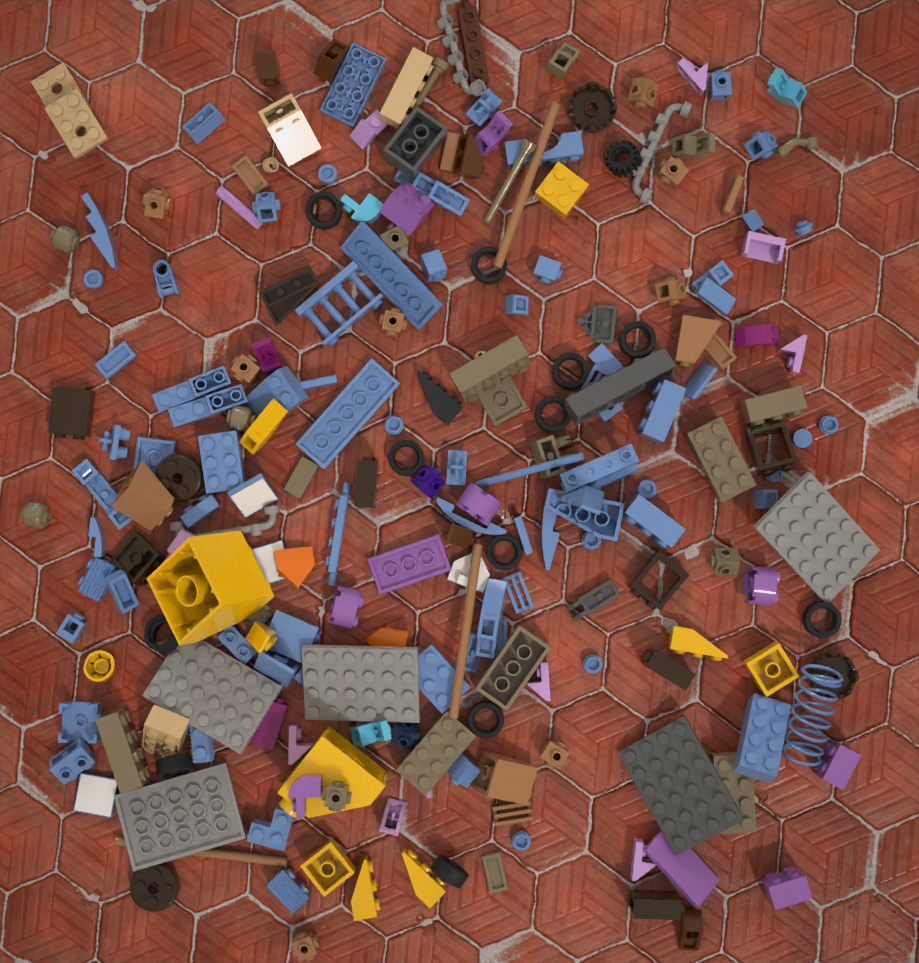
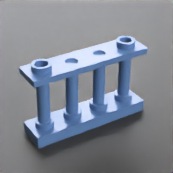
M354 261L295 309L301 318L303 316L308 317L326 338L322 342L325 347L328 345L330 347L339 341L338 337L372 308L376 310L383 304V295L380 293L378 296H375L360 279L357 272L360 269ZM348 279L352 280L370 301L362 309L343 288V283ZM333 291L338 293L355 313L348 321L342 317L328 300V296ZM318 304L323 305L341 327L331 333L314 313L315 310L313 308Z
M629 444L560 474L559 476L562 480L560 485L562 490L567 493L585 485L589 486L590 483L603 487L638 472L636 463L639 462V459L632 444Z

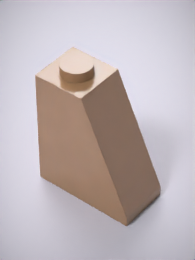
M683 315L680 322L674 362L678 363V366L685 368L694 365L721 325V321Z

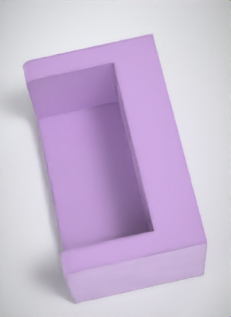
M748 231L745 234L741 257L779 264L782 261L786 239Z

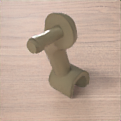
M792 138L781 145L773 155L785 157L798 145H806V150L817 148V138Z

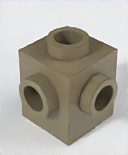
M394 223L387 226V231L380 234L382 241L391 251L396 248L400 251L408 247L407 243L411 240L410 236H412Z
M715 548L714 555L710 556V567H713L714 575H738L740 565L738 548Z
M343 781L329 782L327 788H323L322 800H325L324 807H329V810L336 812L345 809L346 804L351 802L352 792L348 791L349 785H346ZM336 794L340 797V800L332 799V796Z

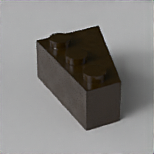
M310 266L259 291L276 327L319 285V282Z

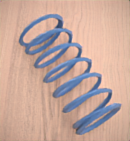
M808 664L801 667V671L805 676L798 679L801 689L794 695L798 703L791 707V712L794 716L788 720V726L791 730L785 734L787 743L783 745L782 755L789 761L811 767L822 763L820 756L824 755L823 749L806 742H790L788 735L794 732L801 738L816 743H824L828 741V738L823 733L812 729H794L791 723L794 719H798L802 723L818 729H829L831 724L820 717L797 715L795 708L801 705L811 712L826 716L835 714V711L830 706L822 703L802 702L799 700L798 695L801 692H806L814 698L828 702H835L839 699L836 694L827 690L805 688L802 685V680L809 678L820 685L831 688L841 687V682L844 681L843 676L836 670L816 664ZM805 668H819L839 676L840 680L825 675L809 674L805 671ZM813 692L828 694L834 698L823 697ZM808 705L819 706L828 709L831 712L820 711L811 708ZM803 718L821 721L827 724L828 726L817 725L808 722ZM800 732L816 734L824 739L811 738ZM802 746L814 748L816 750H819L821 753H816L815 751ZM785 749H795L803 754L816 756L819 761L807 763L795 760L785 754Z

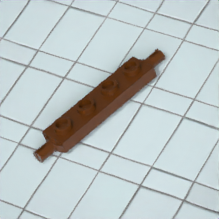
M461 0L462 7L457 10L466 68L469 75V85L478 79L482 80L486 85L489 83V76L477 7L470 6L469 0Z

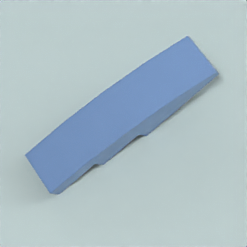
M398 170L393 179L399 185L404 181L412 184L417 191L428 196L433 203L460 217L470 201L467 197L421 172L412 180Z
M85 193L81 198L91 210V213L86 218L96 231L90 237L110 266L117 271L119 270V264L111 232L96 202L89 193Z
M547 490L542 512L541 548L544 568L550 570L560 533L553 532L557 514L545 507Z

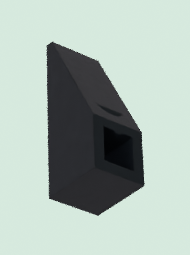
M418 370V378L433 414L449 426L463 409L461 406L462 402L454 395L452 398L447 395L446 392L448 390L440 383L435 385L431 381L433 378L427 372L423 371L421 373Z

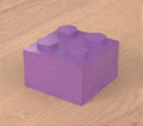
M404 181L389 195L379 212L411 235L426 219L435 203L428 196L417 191L412 184Z
M831 739L823 748L822 763L814 766V774L844 790L861 755Z
M790 866L784 868L783 872L777 874L776 872L766 874L764 878H761L767 901L775 910L813 899L807 878L798 867Z

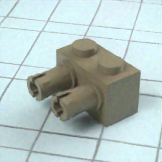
M566 433L554 438V435H550L529 442L535 463L540 464L575 454L572 451L560 456L558 450L572 444L571 440L565 441V439L570 438L569 434ZM574 463L540 471V478H549L565 472L564 467Z

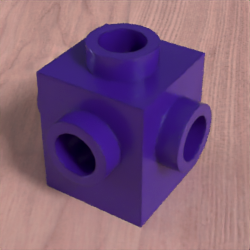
M426 464L411 480L430 499L446 483L440 477L442 473L436 467L431 469Z

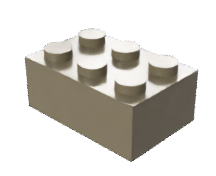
M802 385L738 402L743 424H749L750 427L765 423L764 419H768V422L784 418L783 414H786L787 417L802 414V409L807 408Z

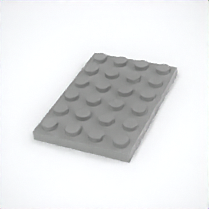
M808 471L753 526L823 602L828 603L880 551L814 475Z
M201 640L196 643L178 645L175 650L171 651L142 696L161 708L189 718L190 725L242 755L283 687Z
M302 646L305 720L369 722L387 720V722L420 723L418 647Z
M227 763L114 795L133 872L247 838Z

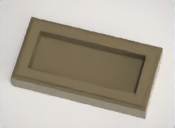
M302 456L283 490L301 499L319 465Z
M500 851L481 855L490 894L509 890Z

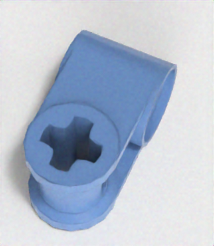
M164 260L156 261L153 265V272L160 298L163 299L164 296L174 293L176 295L180 294L172 265ZM162 265H166L167 272L161 275L159 268Z

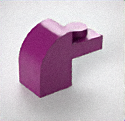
M763 324L735 328L737 348L779 345L778 326Z
M270 337L252 343L265 378L283 367L277 349Z

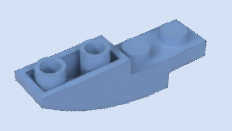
M221 366L190 378L186 382L152 394V398L158 412L162 413L170 408L197 400L230 385L231 381L225 367Z
M242 384L170 408L168 413L173 427L176 428L232 409L234 406L243 405L248 401Z
M488 578L477 632L476 656L495 658L508 581Z

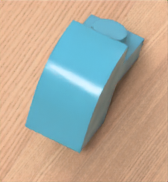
M776 67L768 79L767 85L769 88L767 92L770 96L785 105L799 108L807 94V90L802 82L789 79L784 70Z
M370 193L361 205L346 194L340 199L341 204H343L342 208L349 214L354 213L351 219L356 224L362 221L366 224L376 221L381 215L379 211L384 205Z
M387 720L367 721L349 727L354 746H365L376 741L392 739L390 734L391 728Z

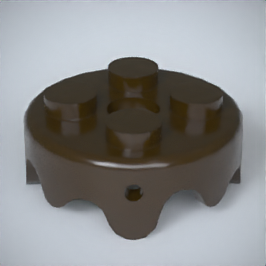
M589 82L577 88L571 96L568 106L571 122L579 130L587 133H597L606 129L612 123L617 110V102L611 90L600 86L597 82ZM588 105H595L597 112L590 114L587 111Z
M172 453L164 458L156 468L155 476L174 497V501L182 502L193 498L204 485L202 464L198 463L190 454ZM175 473H180L183 476L182 483L174 479Z
M824 652L816 656L810 664L826 666L839 672L844 678V681L841 682L842 686L839 688L826 687L807 678L810 688L830 691L836 694L840 700L852 693L855 683L859 680V675L852 660L838 652ZM808 668L807 671L809 674L825 676L829 672L819 668ZM814 692L815 694L823 697L834 698L828 694Z
M165 862L137 870L130 883V893L134 902L143 910L158 912L168 908L175 901L181 889V883H179L176 870ZM150 883H157L159 891L152 892L149 888Z

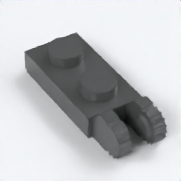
M610 578L580 596L578 600L568 605L566 609L570 611L582 604L585 610L576 613L572 617L573 621H576L586 614H591L621 594Z

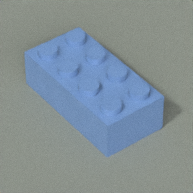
M756 693L747 700L733 772L767 783H771L777 777L791 708L790 704Z

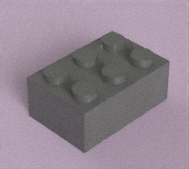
M416 106L383 149L382 159L414 180L446 138L448 128Z

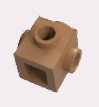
M633 78L627 100L638 109L653 107L659 84L649 78Z
M671 156L668 161L664 159L658 166L660 171L657 175L663 184L670 185L676 189L689 172V169L684 166L685 164L681 159Z
M153 187L144 194L142 204L145 205L144 216L164 219L172 205V199L169 198L170 192L164 191L160 187Z
M676 277L665 278L664 282L655 284L658 303H668L671 306L680 304L679 300L687 299L684 280H676Z
M390 308V311L385 310V315L381 314L379 326H382V331L385 332V335L396 337L402 334V330L406 331L408 319H405V314L401 313L402 310ZM395 318L397 322L392 325L389 323V320Z
M243 354L240 357L236 356L231 363V370L234 371L233 376L240 382L245 380L249 384L254 382L262 369L256 365L258 361L249 354L247 357Z
M548 739L539 754L540 758L545 760L544 764L553 770L555 767L559 770L562 766L565 767L571 758L569 756L570 752L567 750L568 746L559 740L556 743ZM555 753H559L557 757L553 756Z
M312 930L296 934L291 946L293 956H297L299 962L304 959L305 962L314 959L320 947L319 939L317 936H314Z

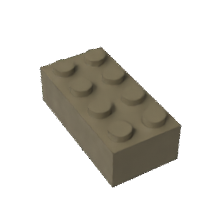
M516 335L449 374L464 403H466L467 401L472 402L476 400L479 394L484 391L486 393L492 391L496 384L508 382L516 373L521 374L529 369L531 363L528 352Z
M722 416L684 434L718 503H722L756 486Z
M518 624L475 685V689L508 711L551 649V646Z
M125 707L95 719L120 794L144 786L150 781L151 771L148 765L145 766L143 760L145 754L142 747L139 748L137 742L139 740L136 729L132 728L131 713Z
M448 710L441 714L413 747V750L411 749L396 767V771L425 796L476 737L458 719L448 718Z
M736 752L710 753L712 763L745 818L743 821L718 834L757 832L754 778L733 772Z

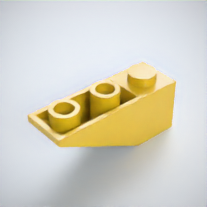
M273 398L248 428L239 443L254 455L268 442L288 411Z
M257 620L245 639L261 654L265 650L268 651L273 648L278 638L276 637L277 631Z
M671 625L668 648L673 649L672 653L684 655L685 651L691 652V656L698 658L708 655L711 660L722 661V658L728 659L724 652L695 630Z
M403 848L402 856L415 894L431 908L446 892V883L439 876L435 877L431 873V868L423 862L421 864L417 860L418 856L409 849L407 851Z
M368 855L364 857L351 899L354 921L377 917L378 911L381 910L379 898H375V891H377L376 880H372L371 872H374L372 860L369 861Z

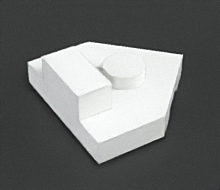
M472 553L453 562L452 570L447 580L467 587ZM481 557L476 590L484 592L490 574Z

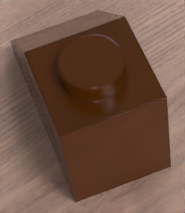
M333 39L319 54L313 74L319 76L322 80L331 82L337 75L350 47Z
M275 50L255 51L258 77L261 85L274 87L276 86L275 84H280L279 60Z
M471 134L461 135L458 140L452 173L470 180L481 178L484 171V158Z
M452 523L446 542L468 549L469 545L473 546L476 535H473V530Z
M687 908L684 909V914H681L679 950L698 951L703 934L702 910Z

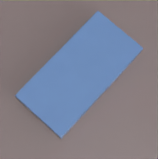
M352 43L319 111L355 128L387 59Z

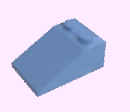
M288 366L277 369L269 375L246 398L247 404L256 417H258L273 398L289 414L306 401L309 396Z
M265 650L261 654L259 653L254 665L258 673L265 677H271L274 679L273 682L282 687L290 685L300 667V664L273 650Z

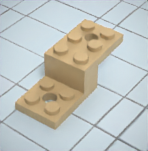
M64 62L31 81L46 106L44 109L75 159L109 140L94 116L93 109ZM55 85H62L60 93H53ZM79 128H86V134L84 136H77V130Z

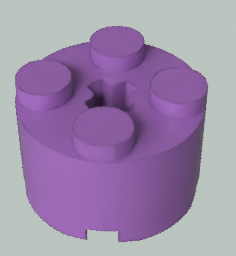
M470 483L455 505L464 511L466 510L470 516L488 526L502 504L480 487Z
M749 565L747 569H750L749 573H745L743 578L742 591L743 595H747V600L744 599V602L746 604L771 606L773 603H777L779 598L777 584L780 582V573L776 572L772 567Z
M338 585L337 591L339 592L335 591L330 609L331 617L333 618H329L328 623L347 628L356 627L359 618L357 608L362 607L363 594H360L359 590Z

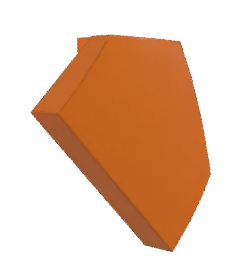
M312 546L274 550L273 555L276 570L279 572L278 576L285 578L296 589H299L315 566Z
M386 626L367 637L366 641L370 646L407 647L410 631Z

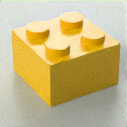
M558 161L535 191L534 197L565 219L585 193L589 184Z
M777 642L771 643L742 661L758 689L766 697L800 677Z
M333 837L303 860L300 865L324 897L352 876L356 870L355 865Z

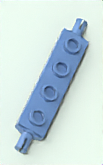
M344 482L340 499H336L335 510H338L337 518H333L332 529H335L334 537L330 536L328 548H332L331 556L327 555L325 567H329L327 585L335 586L338 575L337 569L352 483Z

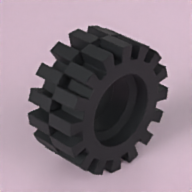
M617 140L615 141V146L610 145L611 150H606L608 155H604L605 164L614 176L617 175L619 178H622L623 175L624 178H627L628 173L632 176L634 174L633 170L638 171L637 165H641V155L636 146L630 141L621 140V143H619ZM622 153H628L630 156L629 160L623 165H618L616 163L617 157Z

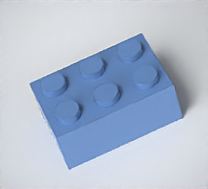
M668 380L658 382L652 391L654 398L647 403L645 408L646 417L640 420L637 430H639L638 435L658 444L663 443L686 388Z
M239 431L198 436L207 494L230 491L246 482L242 447L239 443Z
M635 494L623 510V515H625L623 519L631 525L637 524L640 527L638 530L645 536L654 537L655 540L653 542L661 548H672L686 530L640 494Z
M431 643L419 654V687L434 706L443 713L450 707L455 667ZM465 679L463 680L462 695L471 688Z

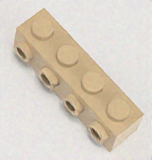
M414 47L412 48L377 119L398 130L400 124H403L409 116L406 114L408 108L412 109L417 101V98L414 97L416 92H421L426 83L423 81L425 74L429 76L434 67L431 64L433 57Z

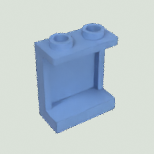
M280 609L275 611L269 625L270 628L277 631L276 637L278 638L270 650L302 663V646L313 645L314 642L317 643L321 636L319 626H314L291 616Z

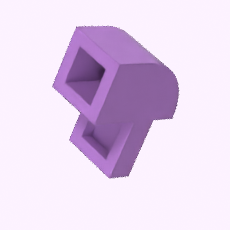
M501 111L494 115L488 126L481 130L474 139L484 157L491 153L506 138L513 125Z
M304 774L298 777L292 784L288 797H296V799H293L292 810L296 812V818H304L306 815V797H321L322 774Z

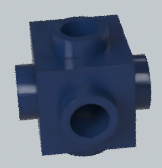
M395 722L390 744L413 750L415 742H419L421 731H418L419 723Z

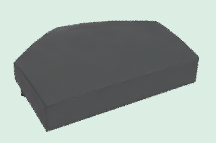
M593 306L588 313L577 320L578 324L595 343L615 345L618 306Z

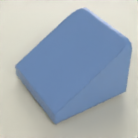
M755 209L743 215V219L752 232L759 230L764 225Z
M515 294L505 296V314L528 315L529 296Z
M778 489L754 490L755 509H771L778 502Z

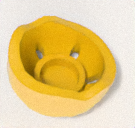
M94 651L85 660L84 673L87 678L95 682L108 680L114 673L115 660L106 651Z

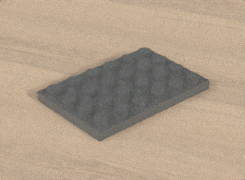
M685 715L618 752L676 856L745 819Z

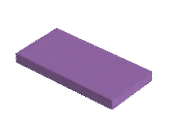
M440 534L367 558L379 595L452 570Z
M661 829L643 850L695 908L702 904L719 882V878L691 848L676 856Z

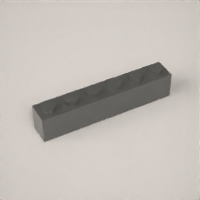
M665 348L654 350L647 357L636 359L630 366L626 368L621 367L614 374L602 377L599 382L588 384L582 391L569 394L565 399L564 408L577 426L672 376L677 365Z

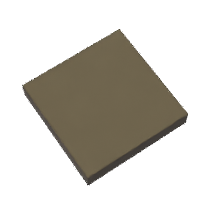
M512 379L506 383L500 382L496 384V387L490 392L486 393L484 391L479 394L478 399L495 427L528 408Z

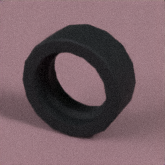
M325 191L317 192L306 203V216L310 223L318 229H331L341 220L342 206L338 198L332 193ZM329 200L333 203L335 214L331 220L322 222L314 217L313 207L316 202Z
M491 246L482 247L472 257V274L481 283L488 285L497 283L506 273V258L502 269L494 276H484L478 270L479 259L487 254L496 257L497 248Z
M633 321L627 324L619 335V346L622 352L631 358H642L648 355L656 343V334L653 328L642 321ZM633 329H641L648 336V344L641 351L630 349L626 343L627 334Z
M569 352L562 354L552 366L553 380L563 389H576L588 377V364L577 353ZM574 360L580 365L582 370L581 376L575 382H566L560 377L559 367L564 361Z
M548 396L538 403L535 409V419L541 429L547 432H558L569 424L571 417L564 408L565 399L559 396ZM549 403H557L564 410L563 421L557 425H549L542 418V410Z
M401 440L395 443L388 454L390 467L394 472L402 476H412L419 472L425 460L424 452L420 445L411 440ZM402 447H410L417 453V463L411 469H402L395 462L396 452Z
M501 534L492 538L486 549L487 559L490 564L496 569L503 571L516 567L521 561L523 554L520 542L508 534ZM500 541H508L515 547V557L509 563H499L493 556L494 546Z
M817 601L805 609L803 625L809 634L818 638H829L839 631L841 614L833 604ZM820 608L827 609L833 616L831 627L825 631L816 630L811 624L812 613Z
M164 614L153 617L147 623L144 630V640L149 648L161 653H169L179 645L172 630L165 643L159 645L156 642L158 629L163 624L168 623Z
M480 701L470 709L468 725L476 736L492 738L502 730L504 715L496 703ZM483 708L493 710L497 716L496 726L489 731H483L475 724V715Z
M178 753L157 760L155 763L157 777L161 780H168L192 773L194 771L192 755Z
M441 854L437 856L431 865L432 871L437 876L456 888H461L469 876L460 865Z

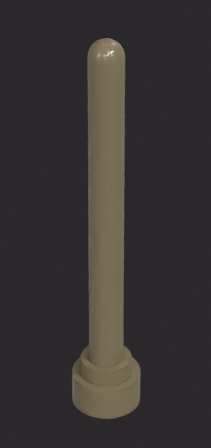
M436 57L433 62L432 73L422 91L417 95V101L413 108H409L406 114L410 115L416 106L420 107L439 74L442 75L448 69L449 64Z
M523 138L520 144L521 152L484 218L486 224H490L527 155H530L536 149L537 145Z

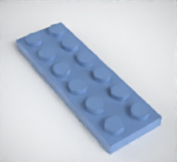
M364 221L358 224L340 247L399 310H402L401 312L405 314V317L418 330L422 329L443 305Z
M371 358L298 440L296 445L325 470L399 387L400 383Z

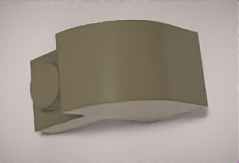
M564 41L560 49L556 50L549 61L546 71L563 81L581 51Z
M709 132L699 136L684 134L672 138V157L702 159L707 158L709 154L715 153V133Z

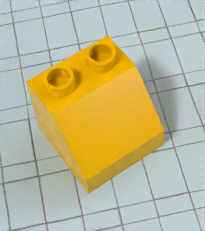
M241 530L188 537L146 578L179 646L196 643L252 617L274 597L270 583L264 577L254 557L253 550L247 544Z
M328 726L279 789L278 794L283 797L279 805L285 812L296 818V812L292 810L293 799H296V797H288L292 784L298 777L304 774H322V793L323 788H327L329 782L343 781L346 785H349L348 791L352 792L351 802L346 804L345 809H341V811L369 806L386 786L389 773L336 730ZM335 794L332 796V799L340 800V797ZM322 795L321 797H306L305 816L308 818L331 814L336 811H331L329 807H324L325 800H322Z

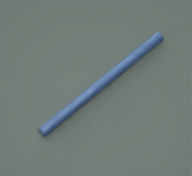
M581 452L477 480L476 486L484 487L584 460V454Z

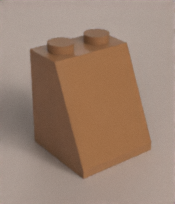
M141 461L124 480L111 507L151 531L156 525L160 526L165 516L168 517L174 508L172 507L174 497L149 467Z
M482 749L477 764L481 772L472 781L471 786L486 797L527 805L532 796V787L537 778L538 768L528 762Z

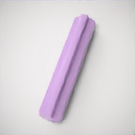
M223 186L217 189V196L253 227L259 229L263 225V223L258 222L256 214Z

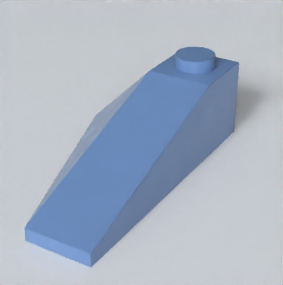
M590 483L589 486H582L560 496L559 500L600 515L604 491H601V486Z
M548 489L545 503L547 509L598 538L617 541L624 503L603 499L601 512L598 515L560 501V496L566 494V491Z

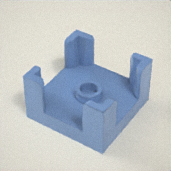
M64 701L59 703V713H62V731L58 733V743H68L76 741L78 738L87 741V743H98L102 740L95 719L103 716V702Z

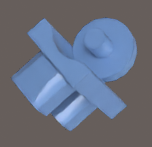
M488 88L486 93L468 110L466 116L478 127H481L501 105L503 100Z
M113 425L111 440L109 439L110 432L104 431L103 438H97V442H102L101 450L107 451L108 443L110 444L108 459L127 458L128 448L118 447L119 439L129 441L131 431L121 428L120 425Z
M448 450L446 484L465 486L467 451Z

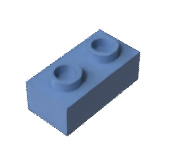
M206 494L198 500L199 504L194 507L190 505L182 511L184 514L180 518L188 528H192L222 506L215 495L211 494L209 496Z
M120 569L104 578L118 611L124 614L140 605L124 571Z
M235 625L226 628L217 637L244 665L257 653L253 646L245 639L246 636Z

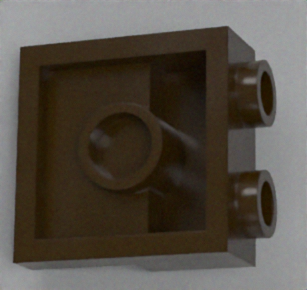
M135 531L110 560L126 573L128 579L133 584L141 587L148 584L146 578L163 563L166 557L139 532Z

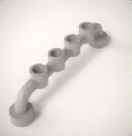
M442 0L440 3L441 18L437 20V24L440 29H445L446 36L442 38V42L445 47H450L452 54L448 55L447 59L449 64L455 65L457 70L453 74V80L456 84H461L466 94H474L476 97H479L486 93V86L480 79L472 82L469 86L467 81L469 75L462 63L464 57L457 46L458 36L453 32V19L447 10L448 4L454 5L460 0Z
M685 101L684 105L674 103L668 106L663 114H658L655 124L658 125L656 131L651 130L647 138L650 144L648 148L643 147L640 153L641 165H637V172L635 170L632 171L634 173L632 175L634 176L632 189L641 198L640 202L648 204L653 190L647 187L645 190H642L640 182L671 114L674 111H680L679 116L687 119L693 104Z
M279 504L264 507L265 515H269L267 522L196 533L194 535L200 536L240 530L242 534L251 533V536L262 535L263 530L270 529L275 524L277 513L280 512ZM182 520L169 523L170 531L174 530L176 536L182 528H186Z

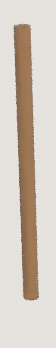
M551 102L536 144L537 147L533 152L493 263L494 267L500 269L503 267L561 106L556 102Z
M473 544L448 717L458 719L483 547L480 544Z
M116 836L114 846L127 847L124 837ZM217 848L191 854L193 856L287 867L288 857Z

